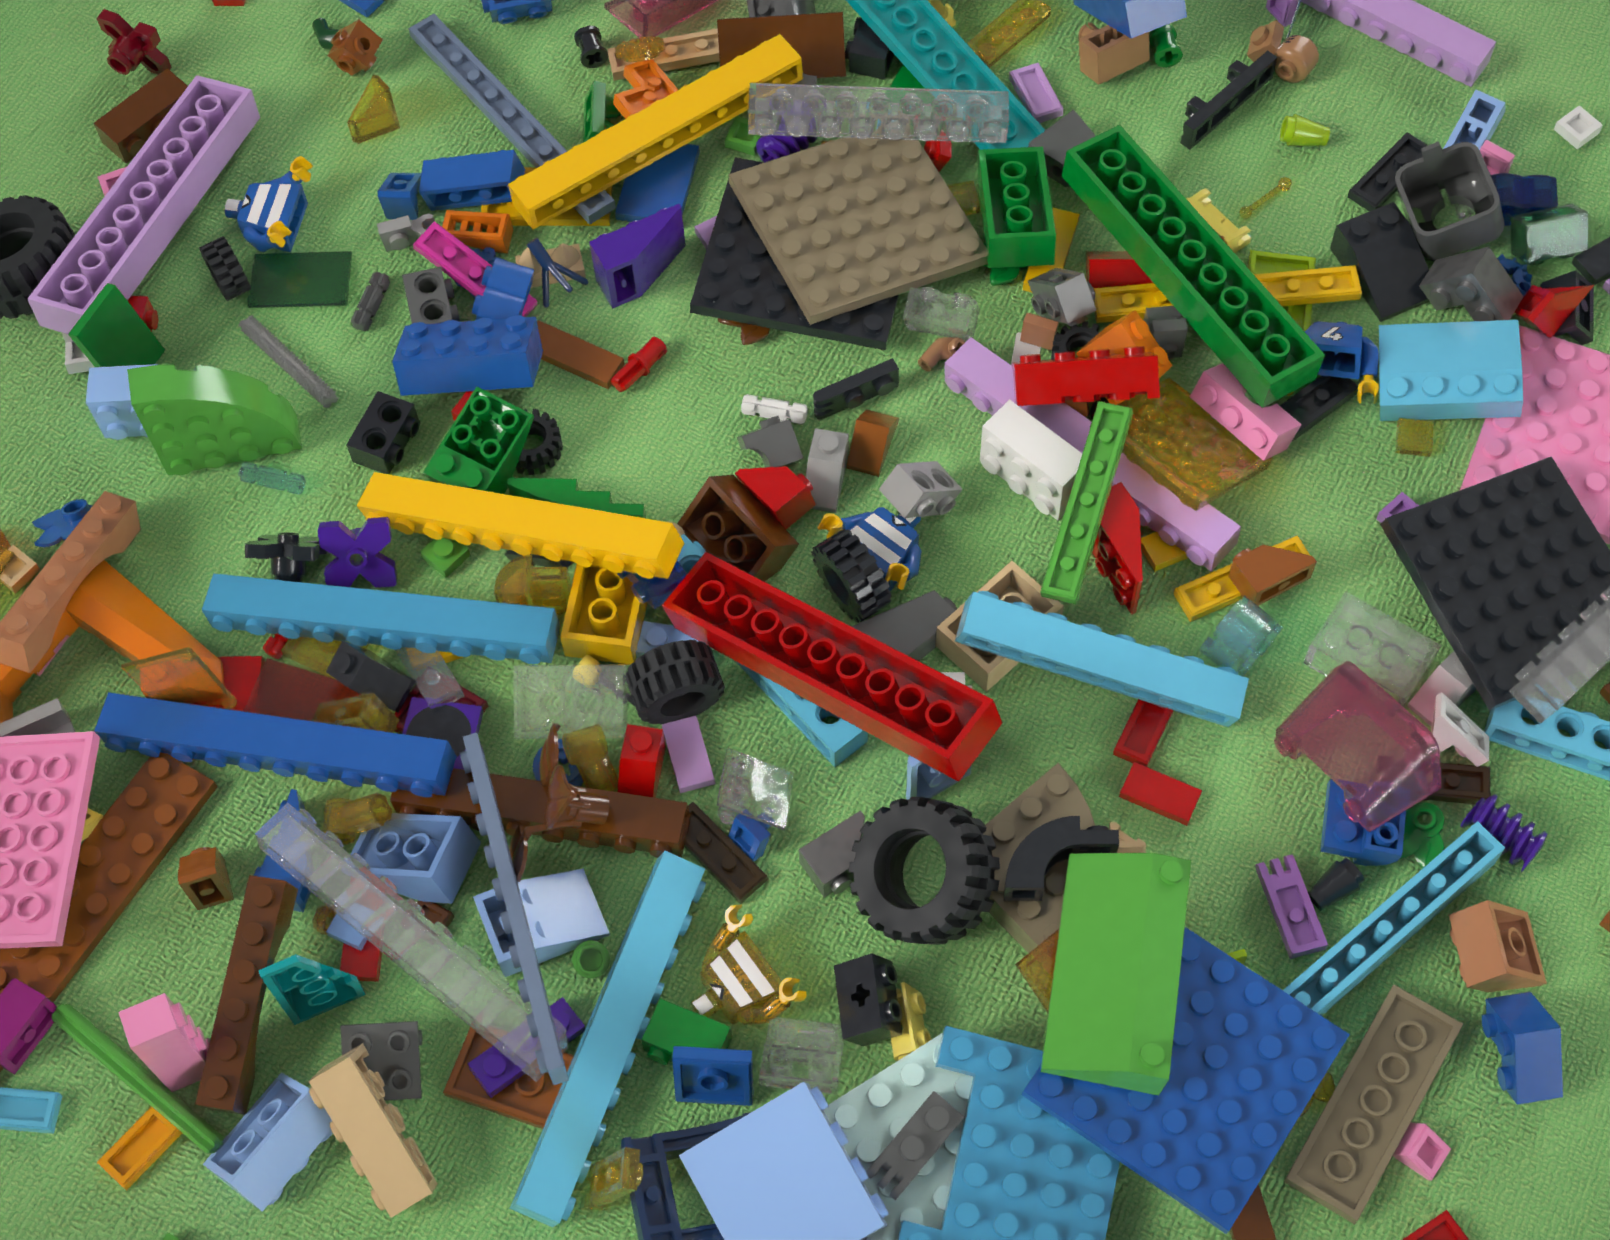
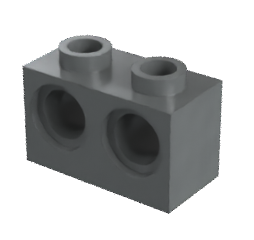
M441 267L402 275L412 324L417 322L436 324L448 320L460 322L457 306H450L449 299L455 298L451 278L444 279Z

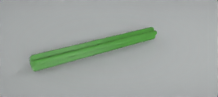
M60 1004L56 1008V1011L51 1016L54 1023L201 1150L209 1154L215 1153L219 1149L224 1138L217 1130L70 1004Z

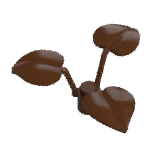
M553 723L541 751L539 763L542 786H548V802L546 803L544 815L545 824L529 826L525 829L523 825H518L509 847L518 882H520L526 866L528 840L533 833L570 826L581 827L582 822L604 825L609 812L608 795L587 793L586 788L576 787L568 783L563 766L557 764L559 757L557 731L561 727L557 723ZM565 809L566 815L572 817L569 820L557 821Z

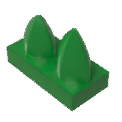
M593 81L585 98L583 142L598 135L601 131L616 125L605 120V118H614L622 115L614 106V99L606 95V83Z

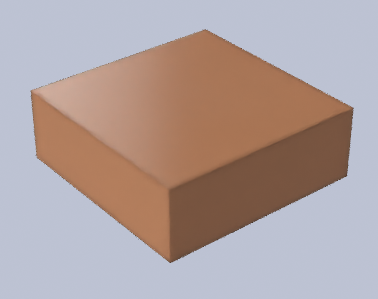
M1026 313L1020 341L1052 351L1059 322Z

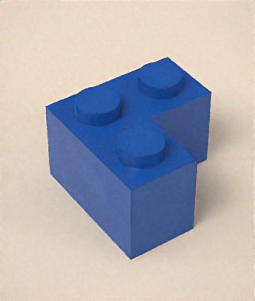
M1531 992L1486 999V1014L1482 1015V1027L1486 1037L1494 1041L1501 1055L1502 1067L1497 1069V1077L1501 1089L1507 1091L1517 1105L1563 1097L1561 1027Z

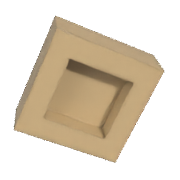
M14 545L0 556V582L15 594L41 570L36 562Z

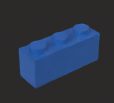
M500 150L498 152L424 160L419 193L431 211L512 202L508 184L519 176L524 175L525 168L514 150Z

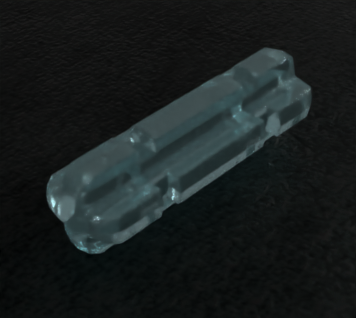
M243 462L238 473L240 480L243 482L254 484L257 481V485L281 491L287 488V492L293 494H302L306 485V480L301 474L291 472L287 475V471L263 465L257 468V464Z

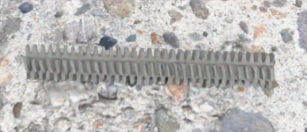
M253 315L249 316L246 320L240 321L241 331L249 339H252L262 351H265L275 363H278L288 375H291L299 385H302L323 407L329 408L332 403L338 401L339 397H336V391L327 386L328 384L322 381V378L319 379V376L316 373L314 374V371H311L312 369H308L309 366L303 364L304 362L298 359V356L295 357V354L292 351L290 352V349H287L288 347H285V344L279 342L280 340L274 337L275 335H271L272 333L266 330L267 328L264 325L258 323L259 321L253 318Z

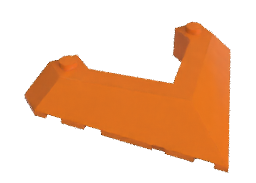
M105 560L93 568L71 597L55 630L50 648L31 673L0 663V723L13 718V702L22 693L20 688L33 673L37 675V672L39 673L55 655L53 650L66 635L70 637L78 627L93 634L123 657L130 659L140 666L141 692L146 698L185 703L225 695L222 661Z

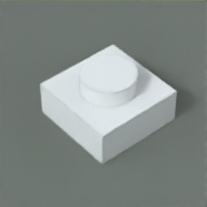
M1579 105L1558 120L1554 130L1576 149H1579L1598 135L1603 125Z

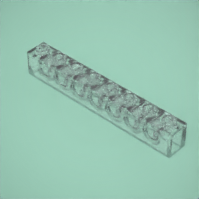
M750 83L748 134L986 143H1006L1009 91Z

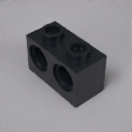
M377 391L346 444L352 462L383 474H390L394 465H398L404 456V448L409 439L414 438L419 430L420 420L418 419L414 404ZM378 446H383V447L380 448V449L374 450V448H376V447H378Z

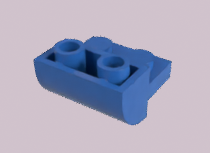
M1331 778L1327 783L1320 852L1354 858L1353 864L1364 866H1381L1398 861L1402 857L1408 787L1371 780L1368 785Z

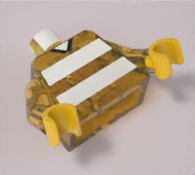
M742 904L730 906L725 912L727 923L721 926L713 938L701 964V981L707 991L693 1000L691 1005L696 1013L708 1018L721 1010L731 1024L738 1022L744 1025L771 1023L790 1007V1001H804L807 993L806 991L799 990L793 994V986L799 983L800 979L785 978L781 980L745 931L740 933V927H746L752 923V914H745L740 922L737 919V912L741 909Z

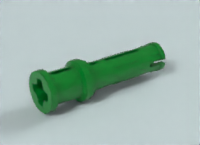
M1170 24L1152 30L1149 34V42L1155 47L1156 51L1154 55L1155 62L1159 67L1163 68L1176 65L1183 57L1181 47L1175 41L1177 32Z

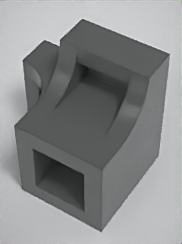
M1174 306L1146 308L1144 321L1148 324L1149 331L1159 346L1166 351L1168 359L1172 360L1182 357L1188 331L1186 318H1182Z
M779 416L771 417L759 422L761 428L737 437L741 450L751 449L761 456L765 467H781L803 459L790 419L780 421Z

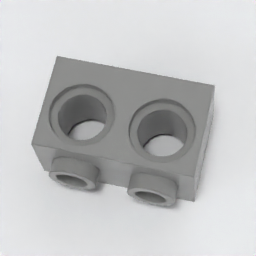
M937 461L897 464L879 488L882 494L904 518L944 515L955 506V499L963 490Z

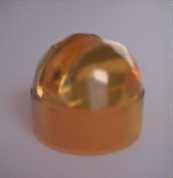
M322 905L317 908L314 918H312L313 927L319 933L327 935L326 931L330 925L326 924V919L328 917L333 920L339 907Z

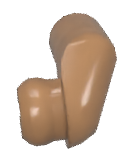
M959 337L936 339L918 359L919 366L925 371H931L939 360H948L965 343V340Z

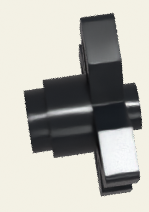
M294 532L262 535L258 537V541L245 543V558H271V574L274 575V580L303 582V575L306 574V561H315L319 558V554L329 553L320 547L319 537L299 538V533Z

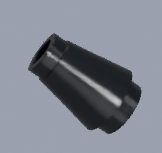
M1344 858L1340 862L1334 861L1308 894L1314 906L1322 911L1324 908L1359 891V885L1365 882V879L1359 869L1349 859Z

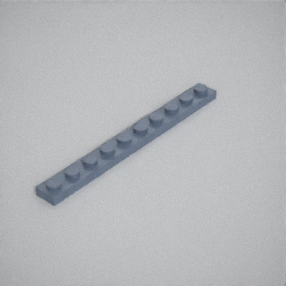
M435 14L408 28L410 37L535 168L567 152ZM603 190L573 208L590 225L614 210L616 206L615 200Z
M473 733L463 736L466 751L460 752V757L465 773L472 772L474 782L467 784L473 805L480 803L482 813L475 815L481 836L488 835L490 845L484 847V852L489 868L496 867L498 878L492 879L497 901H505L507 911L501 912L500 915L506 935L513 933L515 945L509 946L511 959L515 969L522 968L524 979L517 981L523 1003L530 1002L533 1012L526 1015L532 1038L539 1037L542 1049L535 1051L541 1074L548 1072L553 1085L569 1081L484 750L478 734Z

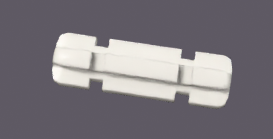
M748 394L744 395L741 404L743 414L755 416L756 413H760L759 417L764 418L779 416L780 420H787L789 418L791 422L798 424L805 423L808 412L807 405L794 402L792 406L789 405V401L766 397L758 400V396Z

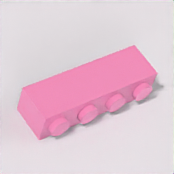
M163 993L118 1012L130 1048L171 1092L201 1080L210 1039H205L199 1026L195 1027L191 1016L185 1014L180 1002L174 1004Z

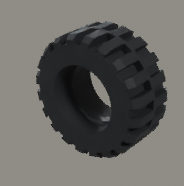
M24 195L19 196L18 199L12 197L4 198L0 202V319L3 316L12 319L18 318L20 314L30 315L34 313L27 298L75 236L59 208L45 199Z
M911 797L909 800L901 798L892 801L890 808L881 807L873 814L875 821H866L860 829L863 836L860 841H854L851 851L856 852L854 862H849V873L854 874V882L850 883L851 893L860 899V901L856 902V906L861 915L870 916L868 924L875 930L883 931L886 937L907 943L939 945L947 944L948 940H958L966 936V928L975 929L982 922V918L979 916L981 912L990 911L994 903L993 900L989 899L991 892H998L1000 880L994 879L995 870L1000 869L999 857H993L992 850L996 849V844L992 836L983 835L987 827L980 819L973 818L972 812L964 807L925 797ZM931 835L939 843L944 853L946 873L938 894L929 903L919 907L911 900L905 889L903 868L911 848L922 838Z

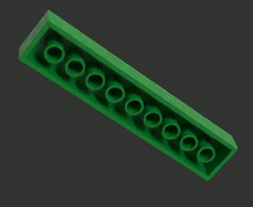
M1117 125L1066 151L1062 178L1178 312L1186 318V321L1261 408L1316 379L1325 354L1121 125Z

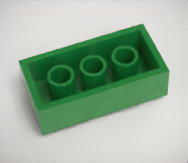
M1043 146L978 150L977 180L988 268L1054 265L1056 231Z

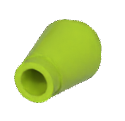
M1297 114L1285 116L1280 129V141L1286 142L1287 146H1326L1330 136V127Z

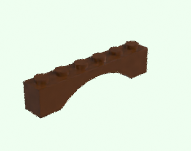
M249 875L195 1105L241 1115L247 1113L255 1079V1054L259 1019L267 987L261 979L258 970L274 963L282 940L290 927L298 889L287 881Z

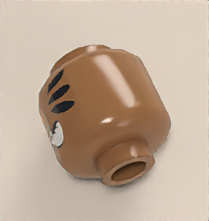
M1301 35L1288 37L1274 52V55L1277 57L1274 71L1278 77L1290 83H1298L1304 80L1319 61L1317 47L1307 37Z

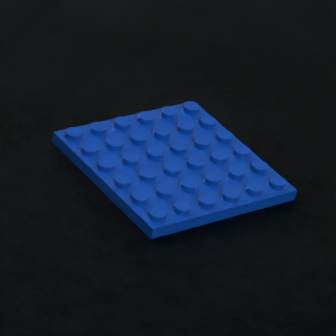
M1185 927L1170 1076L1159 1096L1040 1072L1041 1065L1024 1089L1022 1095L1227 1234L1350 1034Z

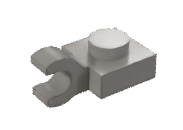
M425 214L411 221L407 215L378 223L377 227L384 247L388 252L391 250H402L413 245L417 238L435 220L433 214Z

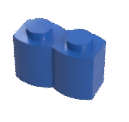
M499 258L495 259L493 267L486 266L481 283L486 288L483 296L477 294L472 308V314L477 315L476 320L480 318H490L492 320L507 319L516 315L522 316L533 282L534 269Z

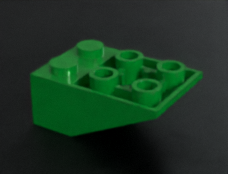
M476 387L424 469V475L431 482L505 494L508 489V478H512L534 415Z

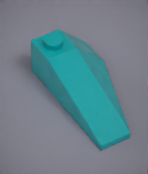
M297 954L258 970L261 979L294 1025L366 995L356 976Z

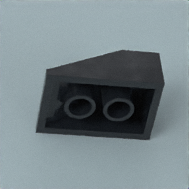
M1395 202L1336 225L1330 249L1342 266L1356 265L1362 296L1380 322L1430 302L1419 287L1429 271L1411 225Z

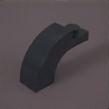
M1080 816L1058 818L1036 828L1019 844L1010 860L1004 887V901H1042L1044 879L1051 868L1067 860L1070 854L1117 853L1119 848V830H1109L1108 827L1100 825L1080 830Z

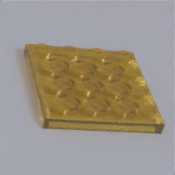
M1167 378L1159 383L1160 398L1147 399V394L1135 395V398L1117 404L1133 408V417L1122 453L1126 455L1130 462L1140 466L1150 474L1155 482L1165 486L1184 505L1191 507L1195 511L1263 472L1273 460L1271 457L1263 461L1191 399V394L1171 378Z

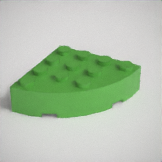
M175 364L127 369L131 405L168 476L185 475L195 470L219 468L229 463L253 461L258 457L273 454L282 455L293 450L302 449L298 418L293 407L281 394L275 395L270 392L268 385L258 379L236 371L196 365L195 371L176 370Z

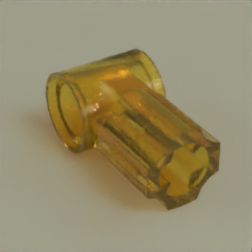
M596 724L563 734L562 742L566 757L572 766H577L585 787L606 791L617 789L618 776L608 756L607 740L602 727Z
M374 793L355 800L334 798L326 801L322 839L332 844H351L356 840V834L384 826L385 822L391 820L392 808L389 806L386 796Z

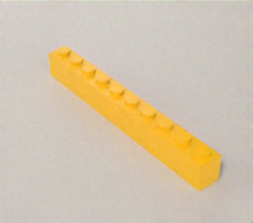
M781 34L762 42L754 49L735 57L732 61L716 70L708 72L696 81L684 85L676 92L655 101L652 105L636 114L628 116L625 120L609 129H605L589 140L575 145L560 156L546 161L542 166L519 176L508 184L514 207L534 230L577 206L579 203L586 201L803 79L801 56Z
M377 472L373 473L356 505L366 517V521L368 518L388 517L391 529H397L404 534L419 533L435 540L446 538L455 540L463 545L479 544L495 551L500 549L512 550L523 556L534 554L544 556L555 562L560 560L572 561L583 567H590L591 565L605 567L615 573L627 571L637 573L639 576L648 579L653 577L668 579L684 545V541L675 526L669 522Z

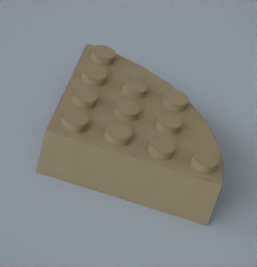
M1059 763L985 825L987 828L983 835L993 837L996 849L992 850L993 857H999L1000 869L995 870L994 876L995 880H1000L998 892H991L989 899L993 900L994 903L989 913L1051 977L1054 972L1068 859L1056 864L1045 876L1042 901H1004V887L1007 869L1015 850L1033 830L1049 821L1068 816H1080V830H1086L1088 827L1095 826L1090 808L1077 784Z

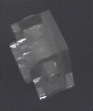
M910 287L903 321L908 330L944 337H959L967 341L970 337H974L980 309L976 300L966 294L954 293L950 295L930 287H922L921 289Z

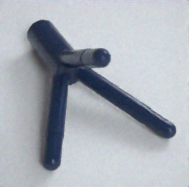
M538 238L527 243V247L542 267V295L545 308L549 307V271L569 293L573 291V288L562 274L583 285L588 284V279L554 262Z

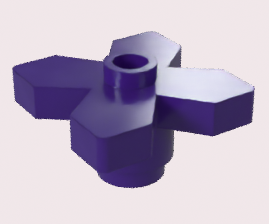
M388 517L368 518L362 528L349 530L341 521L319 523L317 531L320 547L336 556L325 567L326 585L350 587L360 573L375 588L396 586L398 578L396 563L380 553L391 542L392 534Z

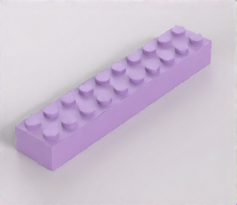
M198 75L195 76L27 298L40 326L68 334L107 283L116 285L128 301L260 119L251 89Z

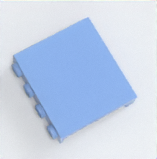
M802 1082L679 1155L724 1240H862L877 1230L888 1226L884 1217L889 1215V1212L879 1194L875 1193L871 1196L863 1181L868 1179L869 1176L858 1157L851 1160L843 1145L849 1141L837 1121L831 1124L823 1110L828 1108L829 1105L818 1086L811 1089L808 1083Z

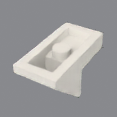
M1442 692L1439 693L1435 698L1429 756L1433 757L1453 745L1460 756L1467 757L1475 766L1479 767L1489 761V736Z

